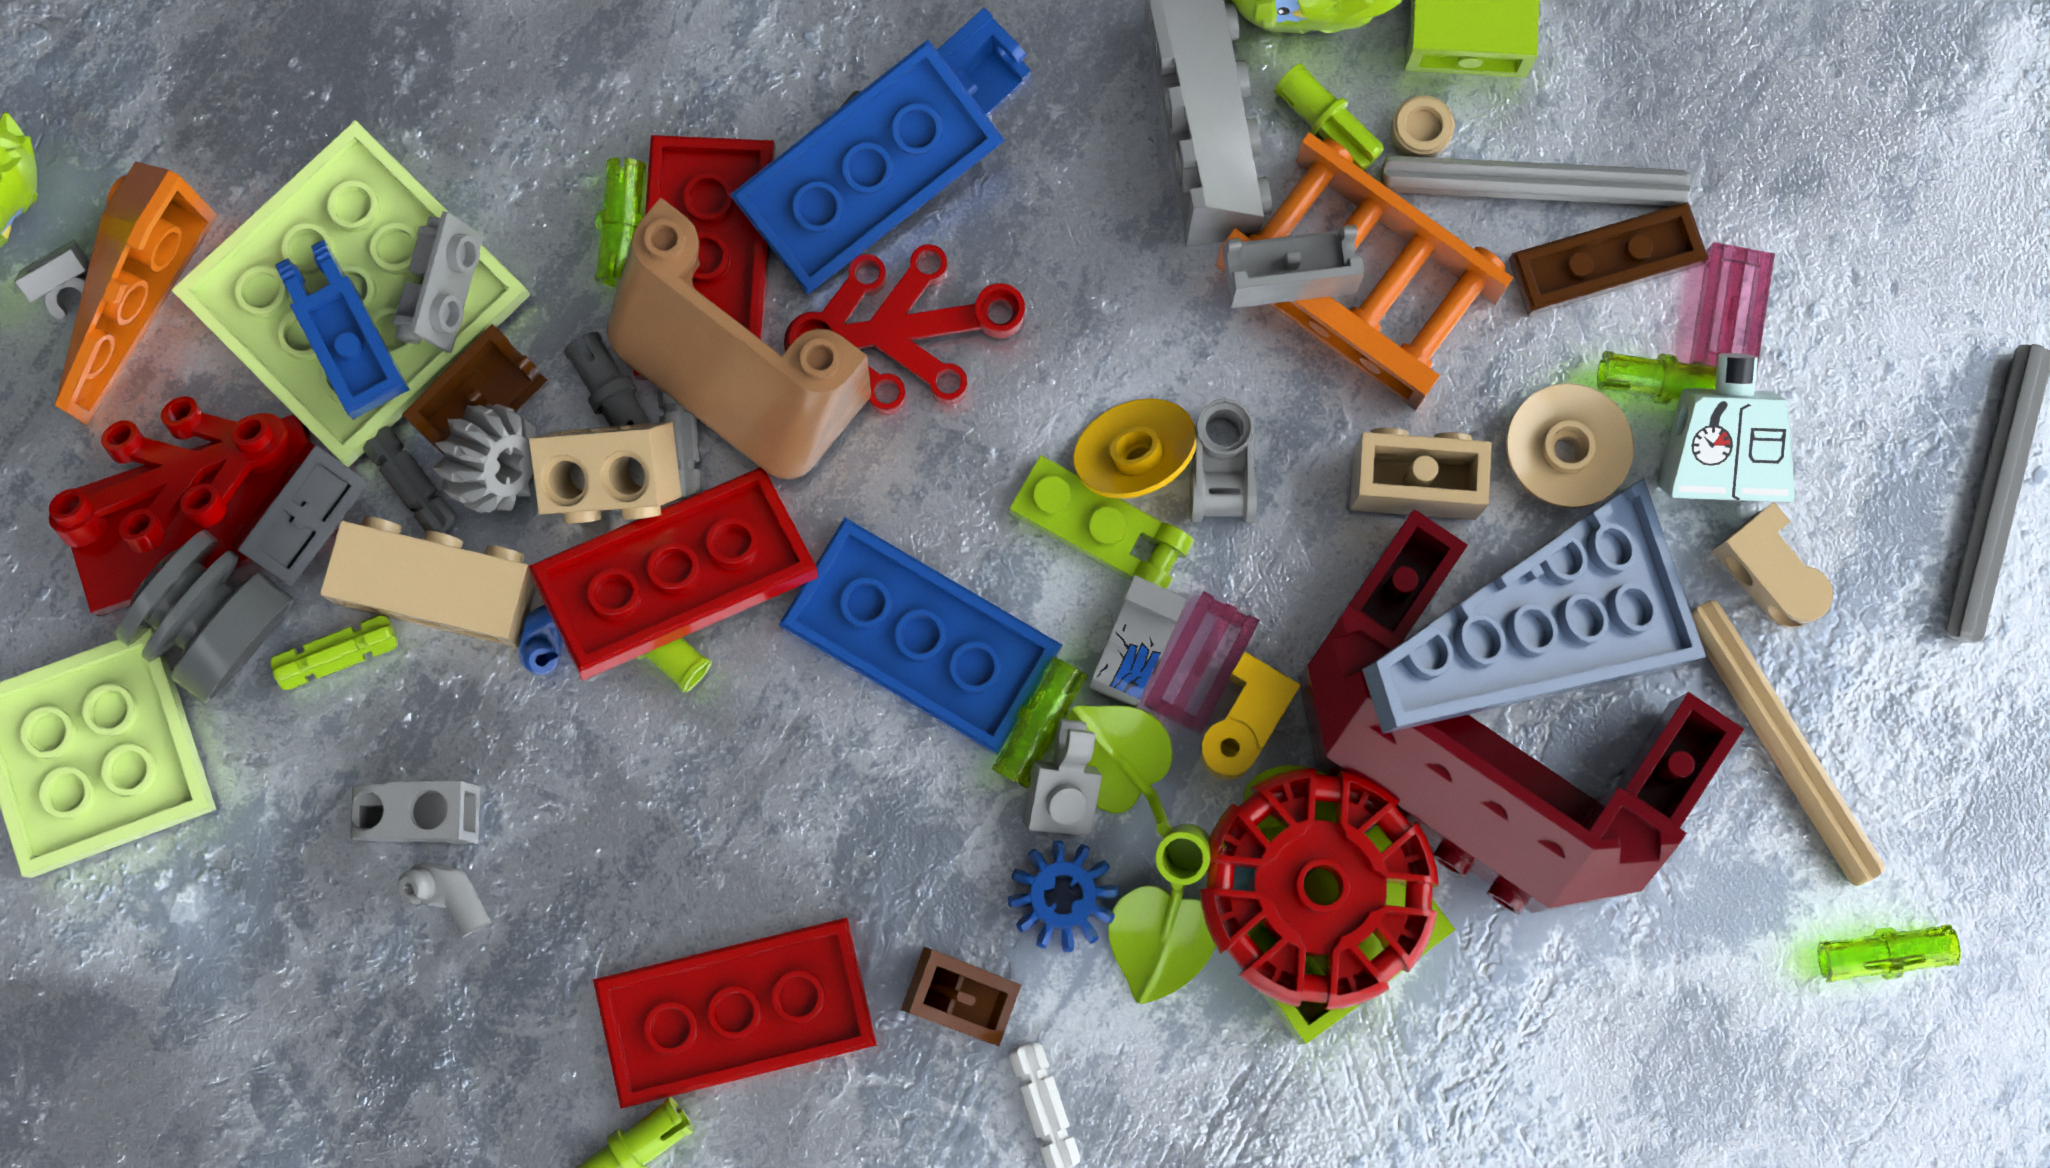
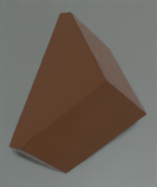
M924 947L901 1010L990 1044L1000 1046L1021 984Z

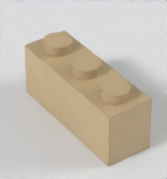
M364 516L362 525L341 521L320 592L321 596L337 606L375 615L382 614L388 618L515 648L519 647L524 620L529 614L536 589L529 571V565L523 563L524 554L494 545H487L485 554L461 549L463 540L435 531H426L423 540L400 534L401 525L371 516Z

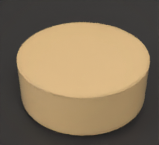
M1420 95L1409 98L1398 107L1390 127L1392 143L1403 156L1436 158L1446 150L1452 139L1455 128L1454 118L1447 105L1435 97Z

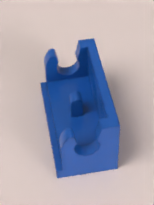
M985 7L937 49L938 53L986 116L991 114L1031 77V70L1022 61L1027 54L993 19V15Z

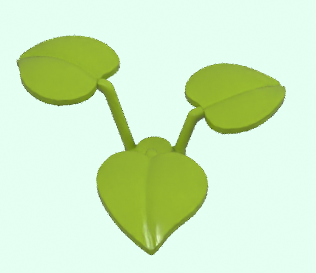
M1077 705L1070 710L1067 720L1084 721L1087 724L1086 731L1095 733L1093 754L1086 766L1096 767L1102 774L1096 807L1114 814L1124 813L1135 805L1142 793L1148 800L1156 821V831L1163 838L1156 851V865L1160 874L1167 881L1171 882V894L1156 885H1143L1132 889L1121 897L1113 908L1112 912L1115 914V918L1108 927L1112 953L1127 979L1132 995L1137 1003L1145 1004L1164 998L1185 986L1205 967L1215 950L1216 945L1205 923L1201 899L1182 898L1184 885H1190L1199 881L1205 875L1210 865V847L1208 843L1210 836L1204 829L1194 824H1180L1173 827L1168 821L1157 791L1151 786V784L1160 781L1166 776L1173 760L1172 741L1167 729L1160 720L1143 709L1128 705ZM1290 764L1264 770L1247 784L1243 793V802L1253 794L1251 787L1262 780L1282 772L1310 767ZM1316 770V774L1328 775L1322 771ZM1315 801L1314 820L1336 822L1337 809L1335 808V803ZM1271 815L1257 825L1269 842L1285 830L1281 823Z

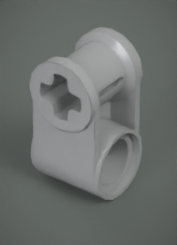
M1227 398L1214 400L1203 408L1195 425L1196 449L1190 473L1191 523H1201L1204 516L1242 517L1244 523H1255L1257 512L1256 467H1254V424L1252 415L1244 405L1236 400ZM1215 419H1227L1234 423L1239 430L1240 439L1230 446L1217 445L1207 435V424Z

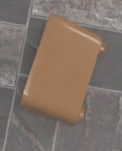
M660 198L640 221L631 240L607 322L606 333L613 351L623 362L673 398L680 406L768 474L778 479L789 480L804 476L815 466L871 397L867 355L841 335L824 329L805 332L792 343L782 356L694 289L692 283L693 273L700 266L699 258L697 257L700 242L695 226L686 216Z

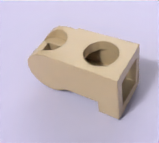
M1773 502L1757 512L1711 551L1771 620L1786 628H1798L1826 614L1832 604L1833 589L1827 576L1816 568L1805 566L1779 535L1778 532L1791 521L1778 505Z

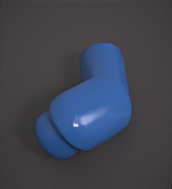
M545 604L531 611L526 616L518 647V657L521 664L531 673L544 675L555 669L562 647V639Z

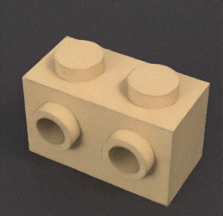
M1387 427L1375 428L1370 432H1362L1353 449L1350 511L1410 515L1413 509L1428 517L1476 520L1489 505L1492 442L1472 440L1470 435L1455 432L1438 433L1434 437L1411 436L1406 430Z

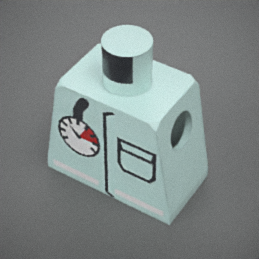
M1739 353L1718 354L1715 389H1683L1658 481V487L1671 498L1794 502L1795 489L1788 404L1785 398L1774 392L1755 390L1757 356Z

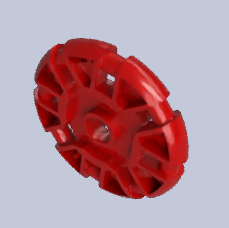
M1315 768L1295 769L1276 774L1251 787L1253 794L1239 806L1231 803L1219 818L1208 839L1210 865L1207 869L1206 888L1200 889V898L1206 926L1220 954L1225 950L1243 970L1238 975L1250 986L1268 997L1296 1007L1300 1006L1301 1001L1323 1003L1324 1010L1343 1009L1362 1004L1388 991L1389 986L1387 982L1401 970L1409 973L1420 959L1428 945L1437 917V911L1432 910L1433 887L1439 886L1437 867L1430 845L1419 824L1415 823L1412 826L1396 807L1399 801L1386 790L1369 780L1344 771H1340L1338 776L1316 774ZM1315 801L1334 802L1337 809L1336 822L1314 820ZM1269 815L1276 818L1285 828L1270 842L1257 827ZM1374 824L1392 842L1381 853L1375 844L1364 834ZM1235 867L1254 869L1250 879L1251 891L1233 890ZM1316 868L1324 869L1335 877L1338 884V894L1332 904L1318 905L1307 897L1304 891V878L1309 870ZM1387 882L1400 883V885L1406 886L1405 907L1385 905ZM1260 921L1278 940L1264 953L1247 934ZM1374 933L1380 940L1383 950L1370 961L1357 945ZM1328 955L1325 976L1304 974L1306 956L1318 957Z

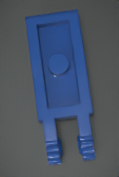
M322 240L312 245L311 249L313 250V258L317 266L325 274L329 285L310 294L301 271L289 258L276 264V268L294 302L290 307L342 406L354 420L410 389L354 283L348 276H345L328 244Z

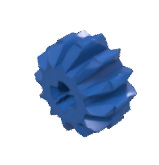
M1061 840L1052 843L1054 863L1047 865L1038 850L1032 849L1028 852L1027 856L1031 865L1038 871L1037 876L1034 877L1019 869H1015L1011 875L1014 882L1031 889V893L1013 894L1008 897V906L1010 908L1031 906L1033 910L1023 916L1016 923V927L1023 933L1028 931L1038 921L1044 924L1036 942V945L1042 949H1045L1050 943L1053 929L1061 931V946L1065 953L1074 950L1075 942L1072 929L1077 927L1088 943L1093 944L1099 939L1095 928L1087 920L1088 917L1092 916L1107 924H1111L1115 918V914L1111 910L1095 904L1096 899H1112L1119 894L1116 885L1109 884L1095 887L1094 884L1095 880L1101 878L1109 871L1110 865L1107 861L1103 860L1094 865L1088 872L1082 868L1090 851V848L1084 844L1077 848L1073 863L1064 862L1065 847ZM1059 879L1071 881L1069 889L1072 890L1077 886L1082 896V899L1072 902L1070 913L1068 914L1056 913L1057 904L1054 903L1048 907L1044 899V894L1054 891L1055 882Z

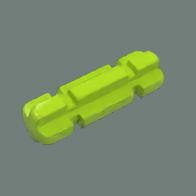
M380 614L360 622L362 628L355 631L351 625L304 643L302 645L304 651L297 653L296 648L278 653L270 660L273 676L282 690L289 691L309 683L308 676L314 674L316 679H320L366 661L365 654L372 652L373 657H377L393 651L398 647V638L393 624L386 615Z

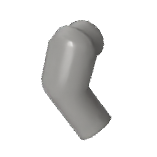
M421 863L414 865L410 870L404 872L398 880V892L403 901L410 905L423 904L447 908L463 938L480 931L492 922L470 879L460 869L432 863Z

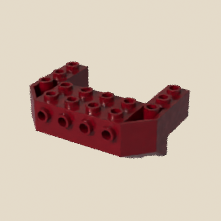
M1413 509L1298 678L1316 767L1330 776H1338L1340 771L1360 776L1387 791L1399 801L1396 807L1412 826L1415 823L1419 824L1428 843L1436 848L1433 856L1439 864L1464 878L1469 871L1491 885L1487 891V895L1491 899L1517 915H1520L1524 908L1531 913L1641 892L1684 839L1687 832L1680 827L1744 728L1690 692H1687L1669 702L1613 790L1595 798L1590 797L1469 714L1383 734L1362 669L1404 641L1468 546V544Z

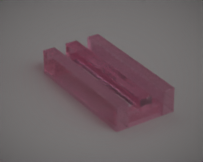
M1713 242L1707 249L1709 259L1704 266L1689 367L1702 369L1704 366L1714 368L1713 372H1717L1718 354L1732 353L1746 264L1755 266L1741 354L1757 356L1758 368L1775 254ZM1724 260L1730 261L1717 351L1712 352L1709 351Z
M1205 591L1200 596L1144 703L1145 707L1201 735L1233 670L1260 622L1259 619L1251 615L1246 616L1238 612L1236 607L1228 603L1223 604L1215 600V596ZM1208 612L1218 617L1172 705L1163 700L1162 697ZM1229 624H1232L1241 630L1195 717L1184 710Z

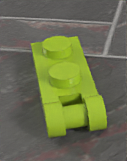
M1041 455L1009 508V514L1124 578L1132 581L1134 575L1167 590L1173 581V577L1169 573L1178 557L1186 558L1195 542L1190 535L1181 529L1161 522L1121 499L1104 497L1092 492L1081 482L1078 475ZM1140 537L1156 545L1147 562L1131 555Z

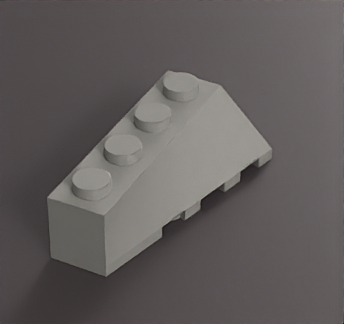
M1146 0L1145 22L1186 247L1223 242L1234 228L1247 237L1250 234L1258 235L1262 227L1264 215L1272 213V199L1268 179L1266 176L1257 178L1253 156L1261 154V140L1256 118L1246 119L1242 98L1250 96V81L1245 60L1235 61L1232 40L1239 39V22L1236 6L1233 2L1225 3L1224 0Z

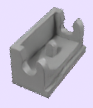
M1356 225L1341 226L1340 230L1245 242H1242L1240 238L1227 239L1226 244L1222 246L1230 308L1356 294L1365 274L1362 256L1356 257L1355 254Z

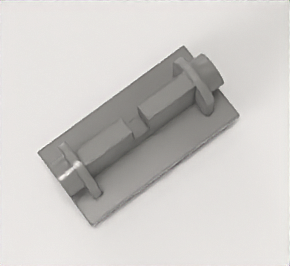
M442 211L441 218L430 216L426 226L418 228V238L408 271L415 275L424 276L422 284H404L397 313L393 318L392 324L398 327L395 337L401 341L420 344L421 339L446 353H452L457 331L463 320V309L474 269L479 262L480 247L484 235L449 212Z

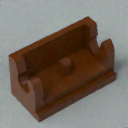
M491 324L402 415L444 455V452L441 451L435 442L445 441L451 434L447 419H463L467 405L486 407L487 404H500L514 409V413L520 414L549 384V381L526 355L523 356L507 337Z

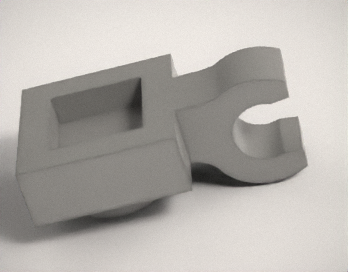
M1060 719L1056 733L1053 762L1034 761L1023 823L1028 830L1091 836L1102 774L1096 767L1086 766L1091 760L1095 743V733L1086 731V722Z

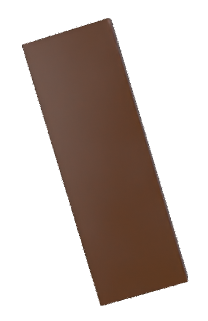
M1685 202L1514 252L1508 260L1529 317L1704 265L1709 258L1689 202Z

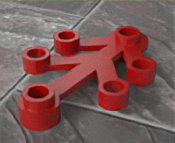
M925 244L914 250L910 258L909 269L869 321L846 324L863 297L878 294L883 290L887 281L886 269L882 260L872 254H863L851 262L848 270L849 277L822 312L803 313L789 324L784 335V349L786 352L792 343L805 332L815 329L831 330L844 337L858 349L877 348L929 384L931 393L938 402L945 405H953L960 402L967 393V376L964 370L956 364H944L912 340L981 329L985 334L994 338L1012 336L1024 323L1025 302L1021 293L1015 287L1005 283H995L984 288L979 293L974 304L908 314L926 288L941 283L948 271L947 257L944 251L936 245ZM925 257H934L941 265L935 273L925 274L917 268L919 261ZM866 266L874 267L879 271L877 280L870 284L861 283L856 278L858 271ZM996 306H1005L1012 312V316L1007 322L998 324L989 318L990 310ZM868 366L871 387L869 401L872 408L884 415L897 413L906 402L904 383L894 374H879ZM945 375H954L960 380L961 384L955 392L944 393L938 389L937 382ZM883 385H892L898 389L899 395L891 403H882L876 399V391Z
M188 396L177 397L168 402L161 411L160 417L162 422L176 439L184 440L196 436L217 444L199 451H193L146 438L131 421L123 420L113 423L101 436V444L112 460L119 464L133 461L154 467L155 469L94 494L76 488L60 492L50 502L49 524L66 545L70 547L87 546L98 540L105 533L109 525L108 514L158 494L148 509L143 508L130 512L119 524V534L132 551L147 553L156 549L165 538V529L180 509L193 526L197 528L211 527L225 516L227 511L226 504L249 472L254 474L265 473L273 470L284 461L289 451V434L286 426L279 417L270 413L249 415L238 422L203 413L196 401ZM219 470L211 484H199L206 474Z

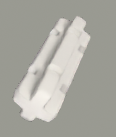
M1032 1042L1013 1049L1010 1052L1009 1058L1016 1078L1021 1077L1024 1086L1019 1088L1036 1138H1042L1044 1146L1040 1147L1046 1168H1070L1080 1162V1154L1074 1137H1068L1066 1128L1070 1127L1054 1078L1047 1075L1045 1068L1049 1067V1063L1043 1046L1039 1042Z

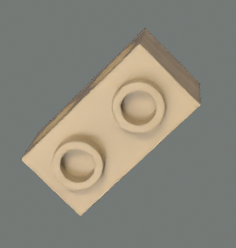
M673 421L558 430L529 438L539 515L562 513L565 524H575L602 519L601 510L622 509L623 519H643L661 515V505L682 497ZM631 457L636 459L644 469L645 481L642 487L637 485L629 475L628 464ZM572 462L577 464L583 471L585 477L583 491L578 489L570 478Z

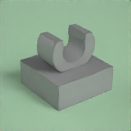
M73 239L20 270L15 283L29 303L45 295L47 310L53 317L61 320L67 316L68 311L59 300L58 293L63 288L73 287L82 294L86 276L81 273L86 271L88 259Z

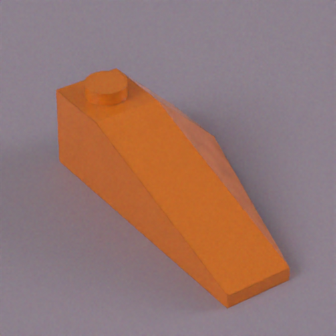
M135 161L128 174L116 180L107 196V207L101 216L55 401L56 407L86 426L90 423L218 217L211 207L180 175L169 169Z

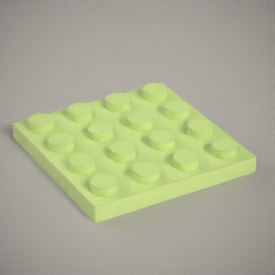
M356 120L171 290L348 468L365 452L363 446L367 440L375 437L378 430L382 427L389 426L391 428L403 417L402 414L491 324L497 328L530 296L528 290L481 244L479 262L474 269L463 309V320L457 331L452 353H446L421 339L420 344H411L395 337L398 327L393 325L392 321L397 313L404 284H422L424 276L415 275L408 271L418 238V228L426 226L428 217L441 218L442 211H448ZM322 240L328 244L345 276H348L354 283L410 389L354 420L342 406L290 307L294 302L276 268V264L289 258L301 271L310 294L329 285L325 274L317 266L313 258V250L311 249L312 245Z

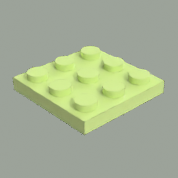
M150 628L141 638L129 646L117 639L0 682V808L23 877H36L216 810L176 684L171 679L172 671L166 653L151 662L141 657L142 650L156 631L155 629Z

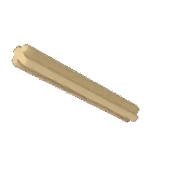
M1710 600L1691 610L1704 652L1850 883L1855 886L1864 885L1877 878L1885 871L1884 862L1719 602Z

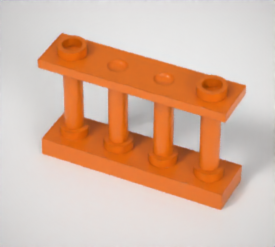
M1308 132L1301 142L1295 161L1307 170L1258 235L1250 234L1247 237L1234 228L1227 239L1240 238L1242 242L1289 236L1328 185L1357 206L1343 225L1355 224L1357 227L1355 250L1377 221L1407 241V245L1359 308L1351 307L1348 310L1332 297L1269 305L1417 410L1440 377L1439 374L1431 369L1433 364L1430 358L1479 293L1496 305L1514 277L1504 271V263L1494 253L1478 246L1473 249L1353 164L1351 154L1339 143L1328 138L1321 141ZM1222 244L1215 266L1225 272ZM1429 257L1459 279L1410 344L1403 343L1399 346L1380 333L1382 328L1379 322Z

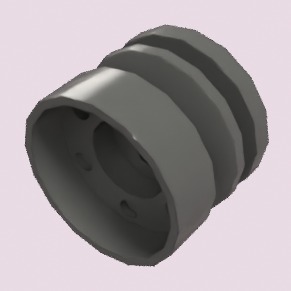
M205 529L199 531L177 550L170 552L155 566L133 594L129 608L115 630V637L129 646L141 638L151 627L156 629L142 650L141 657L148 662L163 655L174 644L181 648L183 653L174 666L171 679L204 705L209 703L252 657L285 615L294 599L261 572L248 578L234 590L226 583L233 573L239 555L232 550L225 552L207 569L204 564L217 546L218 539Z

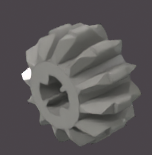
M487 404L486 407L467 405L463 419H447L451 434L447 440L435 442L441 451L444 452V457L432 468L441 478H444L441 490L446 492L450 498L464 503L465 507L480 513L484 511L491 513L494 509L498 511H512L516 496L531 497L528 482L534 474L529 438L535 437L537 426L531 424L527 418L514 413V409L500 404Z

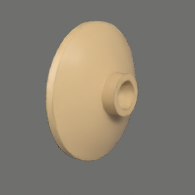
M1564 383L1543 388L1522 403L1509 424L1506 437V452L1514 476L1532 496L1556 507L1582 508L1604 500L1621 485L1632 464L1634 441L1626 416L1612 399L1594 388L1580 384ZM1560 441L1570 443L1575 449V458L1571 461L1560 459L1555 453V444Z

